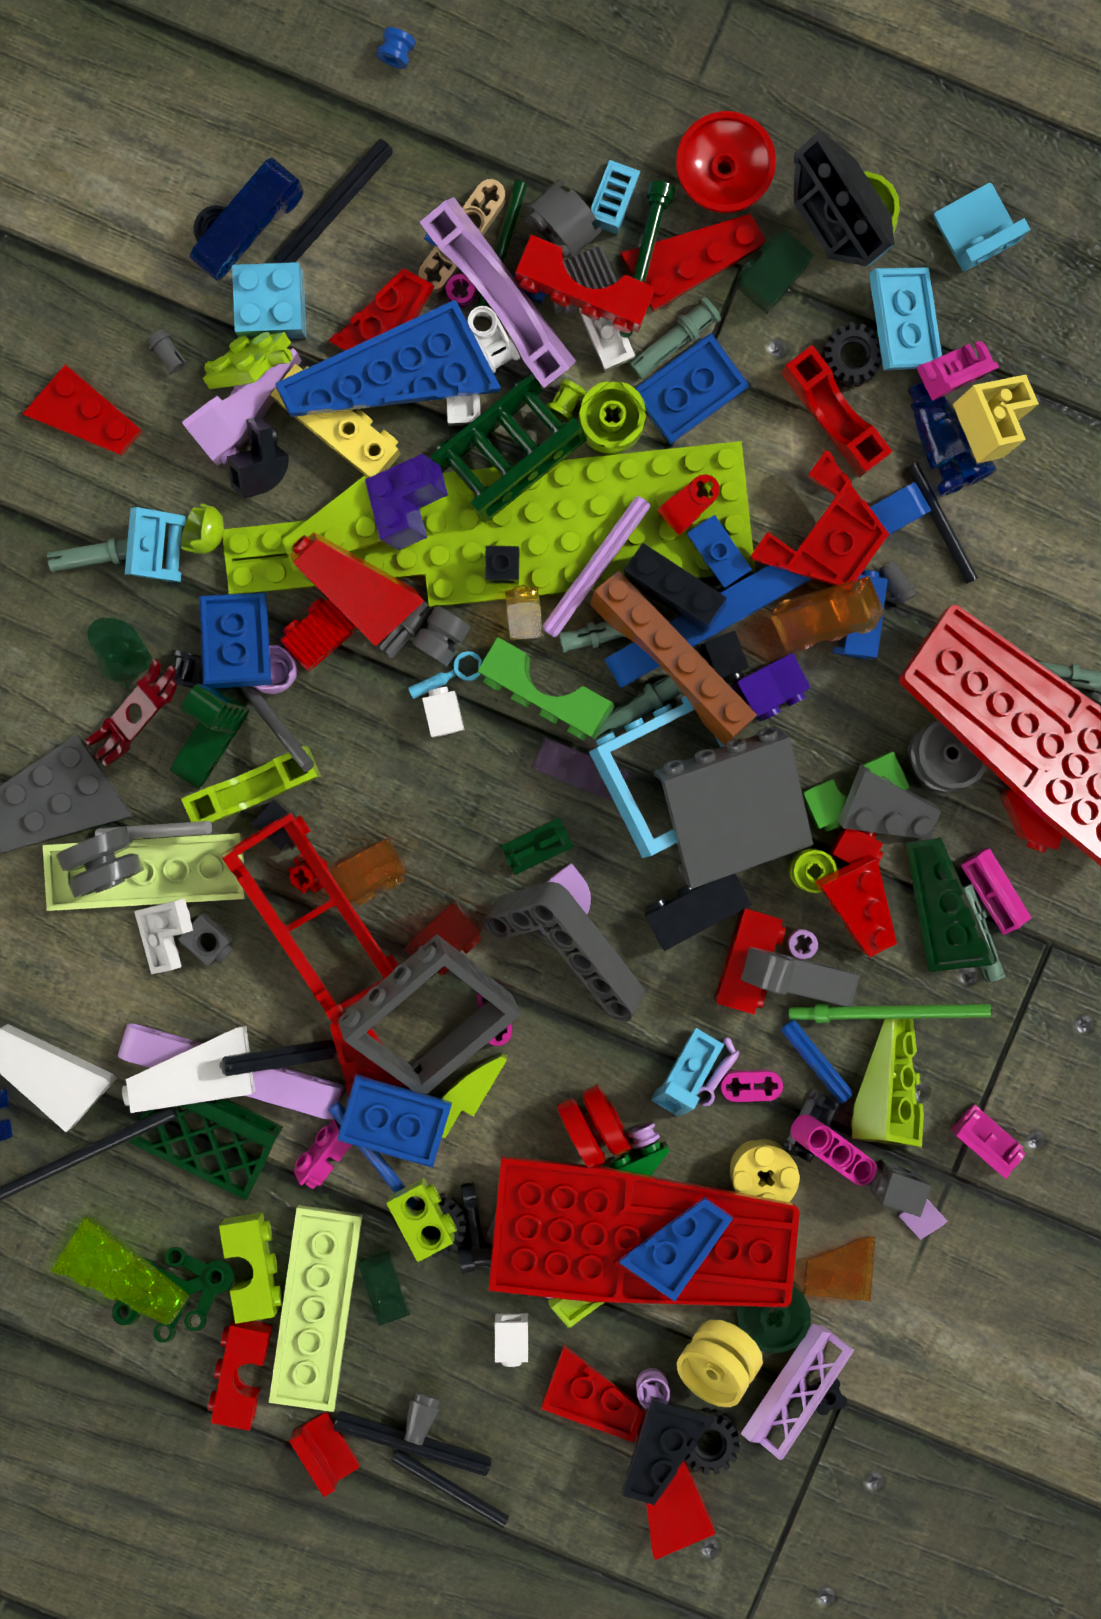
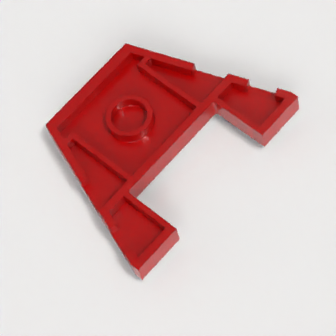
M826 450L807 477L835 497L797 551H794L767 532L749 558L765 565L849 590L886 540L889 533L866 501L862 500L854 489L848 476L841 471L834 461L835 458Z

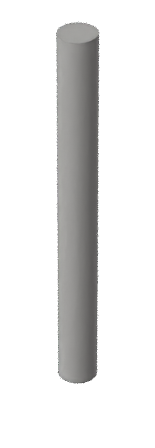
M210 821L124 826L127 827L131 839L204 835L212 832ZM121 827L98 828L95 831V836Z

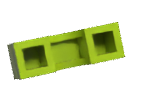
M263 1212L224 1218L219 1225L224 1259L242 1257L249 1261L253 1268V1277L251 1279L236 1282L230 1290L235 1324L275 1317L279 1306L283 1304L281 1287L275 1286L273 1274L277 1273V1260L275 1254H270L268 1241L272 1240L270 1222L264 1221Z

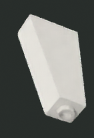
M9 1024L0 1027V1074L65 1132L69 1131L81 1120L117 1079L114 1074Z
M247 1027L235 1028L126 1079L127 1085L122 1087L125 1106L130 1105V1113L253 1094L256 1092L253 1072L225 1076L219 1067V1063L224 1056L250 1052Z

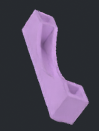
M454 197L445 200L420 221V224L438 248L467 276L489 303L511 336L523 361L544 388L576 362Z

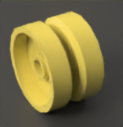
M710 1319L700 1325L691 1343L686 1346L677 1361V1370L683 1383L696 1396L715 1406L730 1408L740 1402L749 1387V1383L753 1381L763 1364L762 1353L756 1342L734 1324L723 1320Z

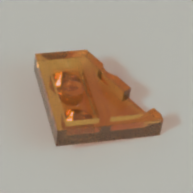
M866 1236L806 1260L803 1294L871 1302L875 1237Z

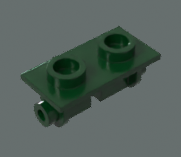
M560 818L501 846L514 875L574 847Z

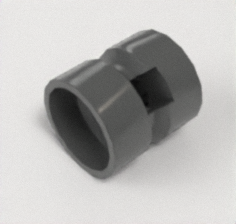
M436 605L427 618L429 626L421 628L411 644L447 667L457 652L455 649L456 643H463L472 627L444 608Z

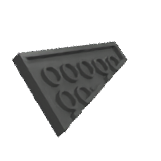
M79 735L73 736L0 786V853L134 816Z

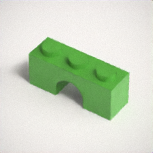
M894 751L882 754L862 764L869 768L871 772L880 777H886L904 790L910 788ZM834 779L825 780L802 791L805 808L814 828L820 829L824 827L827 832L841 826L838 819L847 797L840 793Z

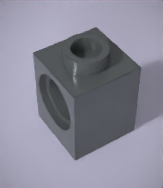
M207 913L199 915L192 923L193 931L182 934L178 939L202 962L209 966L215 961L220 964L233 950L229 945L235 938ZM204 933H211L215 936L217 945L214 950H208L203 946L202 936Z

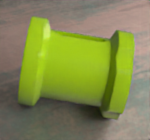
M562 378L559 383L560 388L552 402H548L546 406L557 418L569 422L573 419L571 415L580 398H584L586 391L571 380Z

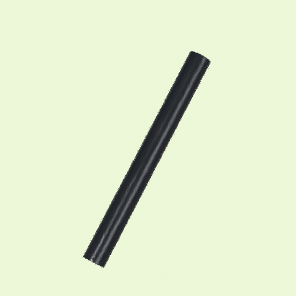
M918 462L910 465L906 470L913 483L916 482L931 509L929 514L966 584L978 579L970 560Z
M398 1449L395 1451L391 1459L392 1462L504 1528L509 1519L507 1514Z

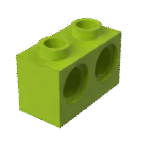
M425 1178L390 1195L386 1202L417 1262L453 1244L454 1232L457 1231L450 1214H443L438 1205L441 1202V1198L433 1183L428 1185ZM412 1196H418L423 1199L425 1207L421 1210H413L408 1206L407 1200ZM427 1226H434L439 1229L441 1235L437 1239H428L424 1236L422 1230Z

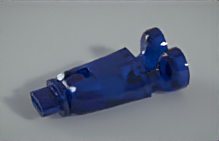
M923 382L908 390L914 402L910 406L914 411L916 428L930 469L938 468L941 475V481L937 489L941 497L956 493L965 486L969 487L997 471L992 461L977 463L971 454L972 449L956 411L945 396L932 401ZM953 460L957 461L961 472L956 470L952 463Z

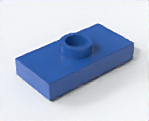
M715 515L686 534L723 589L752 570Z

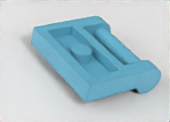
M139 507L130 508L125 574L180 583L182 572L178 571L182 527H186V516ZM168 525L169 531L167 542L166 566L165 569H162L165 526Z

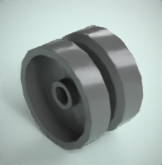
M939 720L919 729L909 742L906 753L908 769L914 780L927 790L937 793L957 791L977 782L987 770V766ZM946 751L949 753L950 758L947 757Z
M121 827L95 836L56 855L63 871L71 872L83 867L86 869V871L73 876L68 882L74 899L93 892L105 891L124 883L125 879L144 871L138 854L131 853L118 858L115 856L128 849L133 843L127 827Z

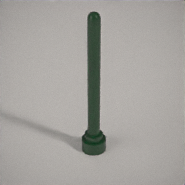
M658 180L651 181L649 184L647 198L649 199L648 204L651 207L633 278L644 283L663 210L667 209L668 205L672 203L675 193L673 185ZM631 330V333L619 332L623 338H629L633 330Z

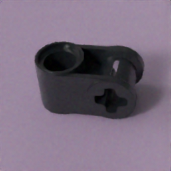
M173 650V667L176 669L173 680H175L176 684L193 688L196 684L203 685L202 656ZM216 688V690H219V691H222V692H223V691H226V690L228 689V688Z

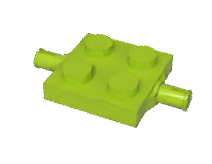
M264 332L257 337L251 338L241 336L231 342L229 345L230 350L224 356L219 357L215 361H207L204 368L207 374L202 379L209 390L255 383L271 367H276L278 364H289L292 361V353L287 349L291 342L285 332L275 334Z

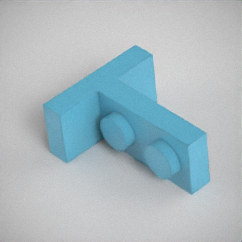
M697 1028L693 1029L665 1082L655 1090L651 1101L677 1117L694 1110L700 1099L697 1097V1094L724 1044Z

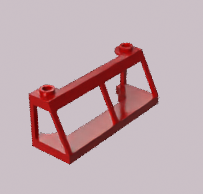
M289 812L221 855L335 1027L339 1024L337 1019L347 1012V1009L342 1012L343 1009L361 1000L372 987L377 986L399 964L392 954L386 957L315 851L306 836L311 830L301 815L294 818L292 813ZM281 827L285 828L330 897L329 901L288 925H284L238 856ZM333 906L337 907L383 977L382 980L339 1004L335 1002L290 934L295 928Z

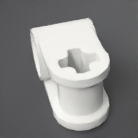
M487 306L474 308L468 316V325L493 373H496V368L512 359L515 361L519 360L520 355L495 312ZM480 317H486L491 321L492 326L487 331H478L473 325L475 320Z

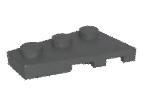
M860 764L838 822L842 828L930 839L941 811L932 802L909 790L900 788L884 776L876 775L869 768Z

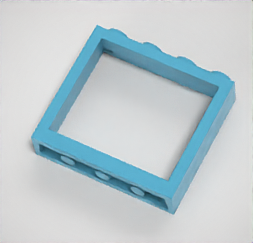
M686 696L680 698L683 705L673 709L668 704L652 712L655 719L644 723L643 719L640 718L624 726L627 733L616 738L612 732L596 740L598 747L589 751L642 858L652 856L677 843L673 828L653 838L610 752L695 710ZM717 739L720 747H723L724 745Z

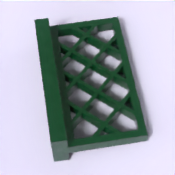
M224 1098L173 1106L178 1114V1121L183 1131L182 1134L168 1138L164 1125H161L157 1129L162 1140L152 1143L137 1136L129 1141V1143L247 1201L283 1126ZM158 1109L144 1111L140 1120L149 1117L151 1113L152 1115L158 1113ZM194 1112L201 1116L205 1127L190 1131L184 1115ZM221 1127L230 1130L234 1141L219 1145L213 1130ZM207 1132L213 1148L198 1152L192 1136ZM186 1139L191 1155L184 1157L176 1155L171 1143ZM253 1141L265 1147L260 1157L248 1160L243 1144ZM237 1147L242 1162L227 1167L221 1151ZM215 1153L221 1169L211 1172L203 1167L200 1158ZM257 1164L254 1171H252L251 1165ZM245 1168L249 1179L246 1188L233 1183L229 1172Z

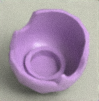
M270 645L272 685L252 687L263 694L275 695L282 693L292 685L296 679L298 669L297 662L289 650L279 645Z

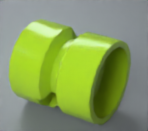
M814 849L800 850L793 855L788 866L789 878L793 884L801 890L812 893L822 892L815 884V881L837 871L836 864L830 855Z

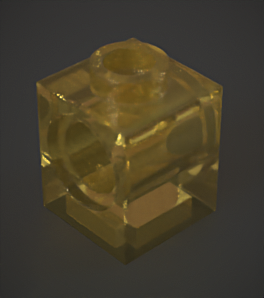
M520 585L512 590H505L510 640L543 637L538 587L531 588L530 586Z

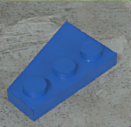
M704 1196L621 1257L619 1263L675 1302L728 1227L733 1217Z

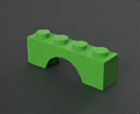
M497 637L478 669V672L485 677L483 683L498 692L501 691L502 687L513 693L510 699L527 709L530 703L540 708L539 716L555 725L558 720L570 726L567 732L582 741L587 736L595 740L615 707L613 703L584 686L571 694L559 697L541 693L535 688L530 677L529 667L531 658L525 652Z

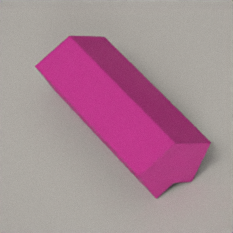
M983 848L961 864V867L1003 935L1020 928L1025 922L1032 919L990 848Z

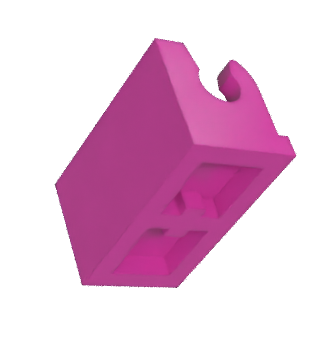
M982 341L974 344L979 353V359L976 357L970 344H967L916 368L932 401L980 380L999 368L997 362L993 361L986 345Z
M974 1103L950 1129L952 1133L1005 1179L1008 1178L1011 1171L1026 1154L1022 1150L1024 1148Z

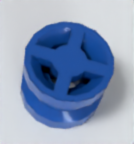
M385 28L383 33L384 43L378 47L376 56L382 62L394 68H407L409 63L408 53L414 49L416 40L410 34L398 28Z

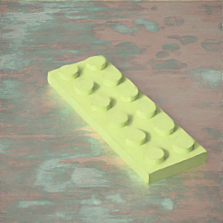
M242 833L133 839V843L128 849L115 856L118 858L131 853L138 854L144 871L125 879L124 883L99 893L93 892L74 899L68 882L73 876L86 871V869L83 867L71 872L63 871L56 855L78 843L43 845L47 911L154 905L184 898L186 903L246 899L245 890L237 881L236 876L230 871L221 855L243 841ZM243 852V853H241V854L238 855V856L240 857V859H241L242 862L244 863V852Z
M298 1205L296 1208L269 1403L331 1412L335 1410L363 1214Z

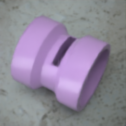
M648 1368L638 1375L636 1379L637 1397L644 1408L647 1409L650 1396L669 1401L670 1389L668 1380L661 1370Z

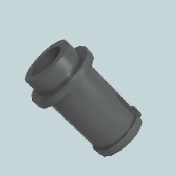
M161 329L147 339L150 344L148 348L150 351H155L168 369L169 374H173L184 368L187 361L171 341L172 335Z
M893 561L879 571V575L882 578L888 579L887 586L894 595L893 601L897 600L901 605L916 595L914 590L915 584L911 585L896 561Z

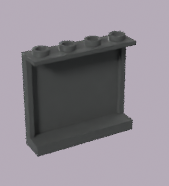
M769 727L761 729L755 736L746 739H733L728 741L726 746L715 750H701L695 754V757L684 761L674 760L667 762L663 768L654 771L655 776L662 782L682 864L678 865L680 876L691 889L813 845L790 737L778 728Z

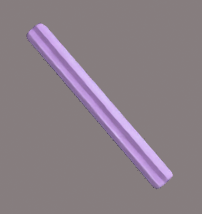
M637 496L634 498L547 618L542 628L553 637L558 636L650 508V504L642 497Z

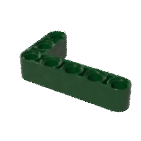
M196 684L186 696L180 710L199 723L173 762L170 772L195 788L200 789L242 726L250 709L222 691Z

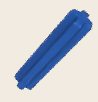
M795 1020L787 1022L781 1028V1032L839 1103L847 1101L853 1095L850 1087Z

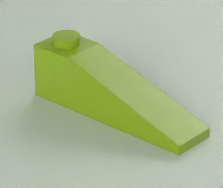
M884 1019L854 1104V1114L851 1120L853 1139L922 1147L924 1111L923 1103H917L915 1085L920 1084V1075L915 1073L912 1057L917 1052L913 1019Z

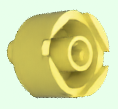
M770 1139L747 1141L735 1151L730 1161V1180L735 1192L790 1202L797 1192L800 1182L797 1165L790 1154L785 1151V1148L776 1141ZM761 1170L765 1173L769 1172L770 1176L767 1179H760L758 1172Z

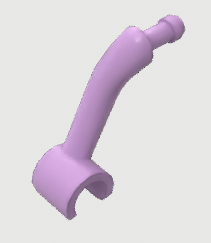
M729 1037L724 1038L723 1043L730 1054L722 1060L707 1084H703L698 1092L700 1093L704 1090L710 1092L709 1098L700 1103L702 1106H710L713 1103L715 1088L739 1056V1050H735Z

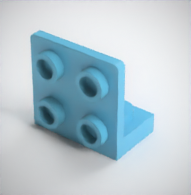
M992 183L978 188L936 211L933 215L937 226L963 273L1021 242L1031 230L1025 218L1015 224L1013 223Z

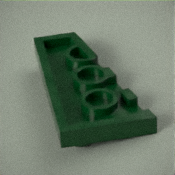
M941 837L905 843L929 972L995 964L996 961Z

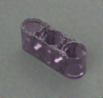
M543 737L531 768L614 802L591 756ZM618 768L627 785L631 773Z

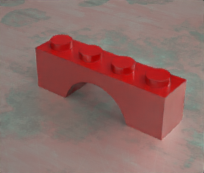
M534 235L530 236L515 272L516 281L520 282L519 286L522 289L534 294H538V291L551 296L550 299L553 302L564 307H569V304L581 308V313L594 320H600V317L613 322L612 326L625 333H631V330L639 332L656 287L628 275H624L616 283L606 288L592 289L584 287L575 282L566 271L563 263L562 247Z
M813 345L785 365L781 375L859 478L893 452L876 428L864 421L845 400L834 380L833 371Z

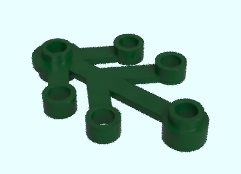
M172 1247L165 1255L167 1264L171 1267L183 1266L200 1276L186 1281L158 1267L152 1259H140L135 1265L136 1275L142 1279L151 1278L169 1288L139 1300L132 1298L118 1300L112 1308V1317L119 1325H132L139 1320L141 1313L172 1302L164 1321L157 1324L153 1331L154 1338L158 1342H170L176 1335L175 1328L191 1295L204 1290L195 1311L189 1312L184 1319L188 1330H202L207 1323L206 1316L216 1295L228 1291L234 1282V1271L227 1262L216 1260L206 1264L188 1255L185 1249ZM175 1251L181 1253V1260L178 1263H174L172 1260V1254ZM145 1262L149 1263L151 1267L147 1275H144L141 1271V1267ZM215 1271H219L222 1275L221 1281L217 1284L212 1281V1275ZM124 1305L129 1309V1315L126 1318H122L120 1315V1309ZM195 1314L201 1320L198 1327H194L191 1324V1318ZM163 1326L169 1329V1336L166 1339L160 1335V1330Z

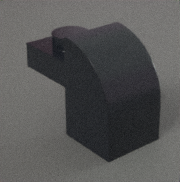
M259 416L246 419L251 450L227 456L231 487L244 499L266 493L276 487L285 476L289 463V455L277 445L278 439L275 429Z

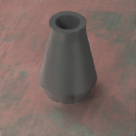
M415 1392L413 1400L409 1399L404 1440L423 1445L424 1439L440 1411L438 1408L439 1399Z

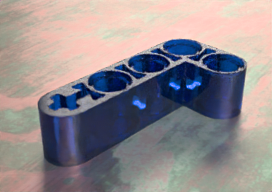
M273 157L267 159L198 240L190 253V259L216 281L222 279L280 210L288 214L297 206L304 194L300 180Z

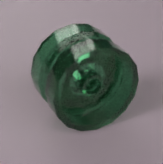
M794 1279L792 1299L787 1307L734 1306V1313L741 1330L746 1332L756 1342L759 1350L766 1353H783L795 1348L806 1337L811 1325V1309L799 1284ZM770 1309H775L774 1312L768 1313Z

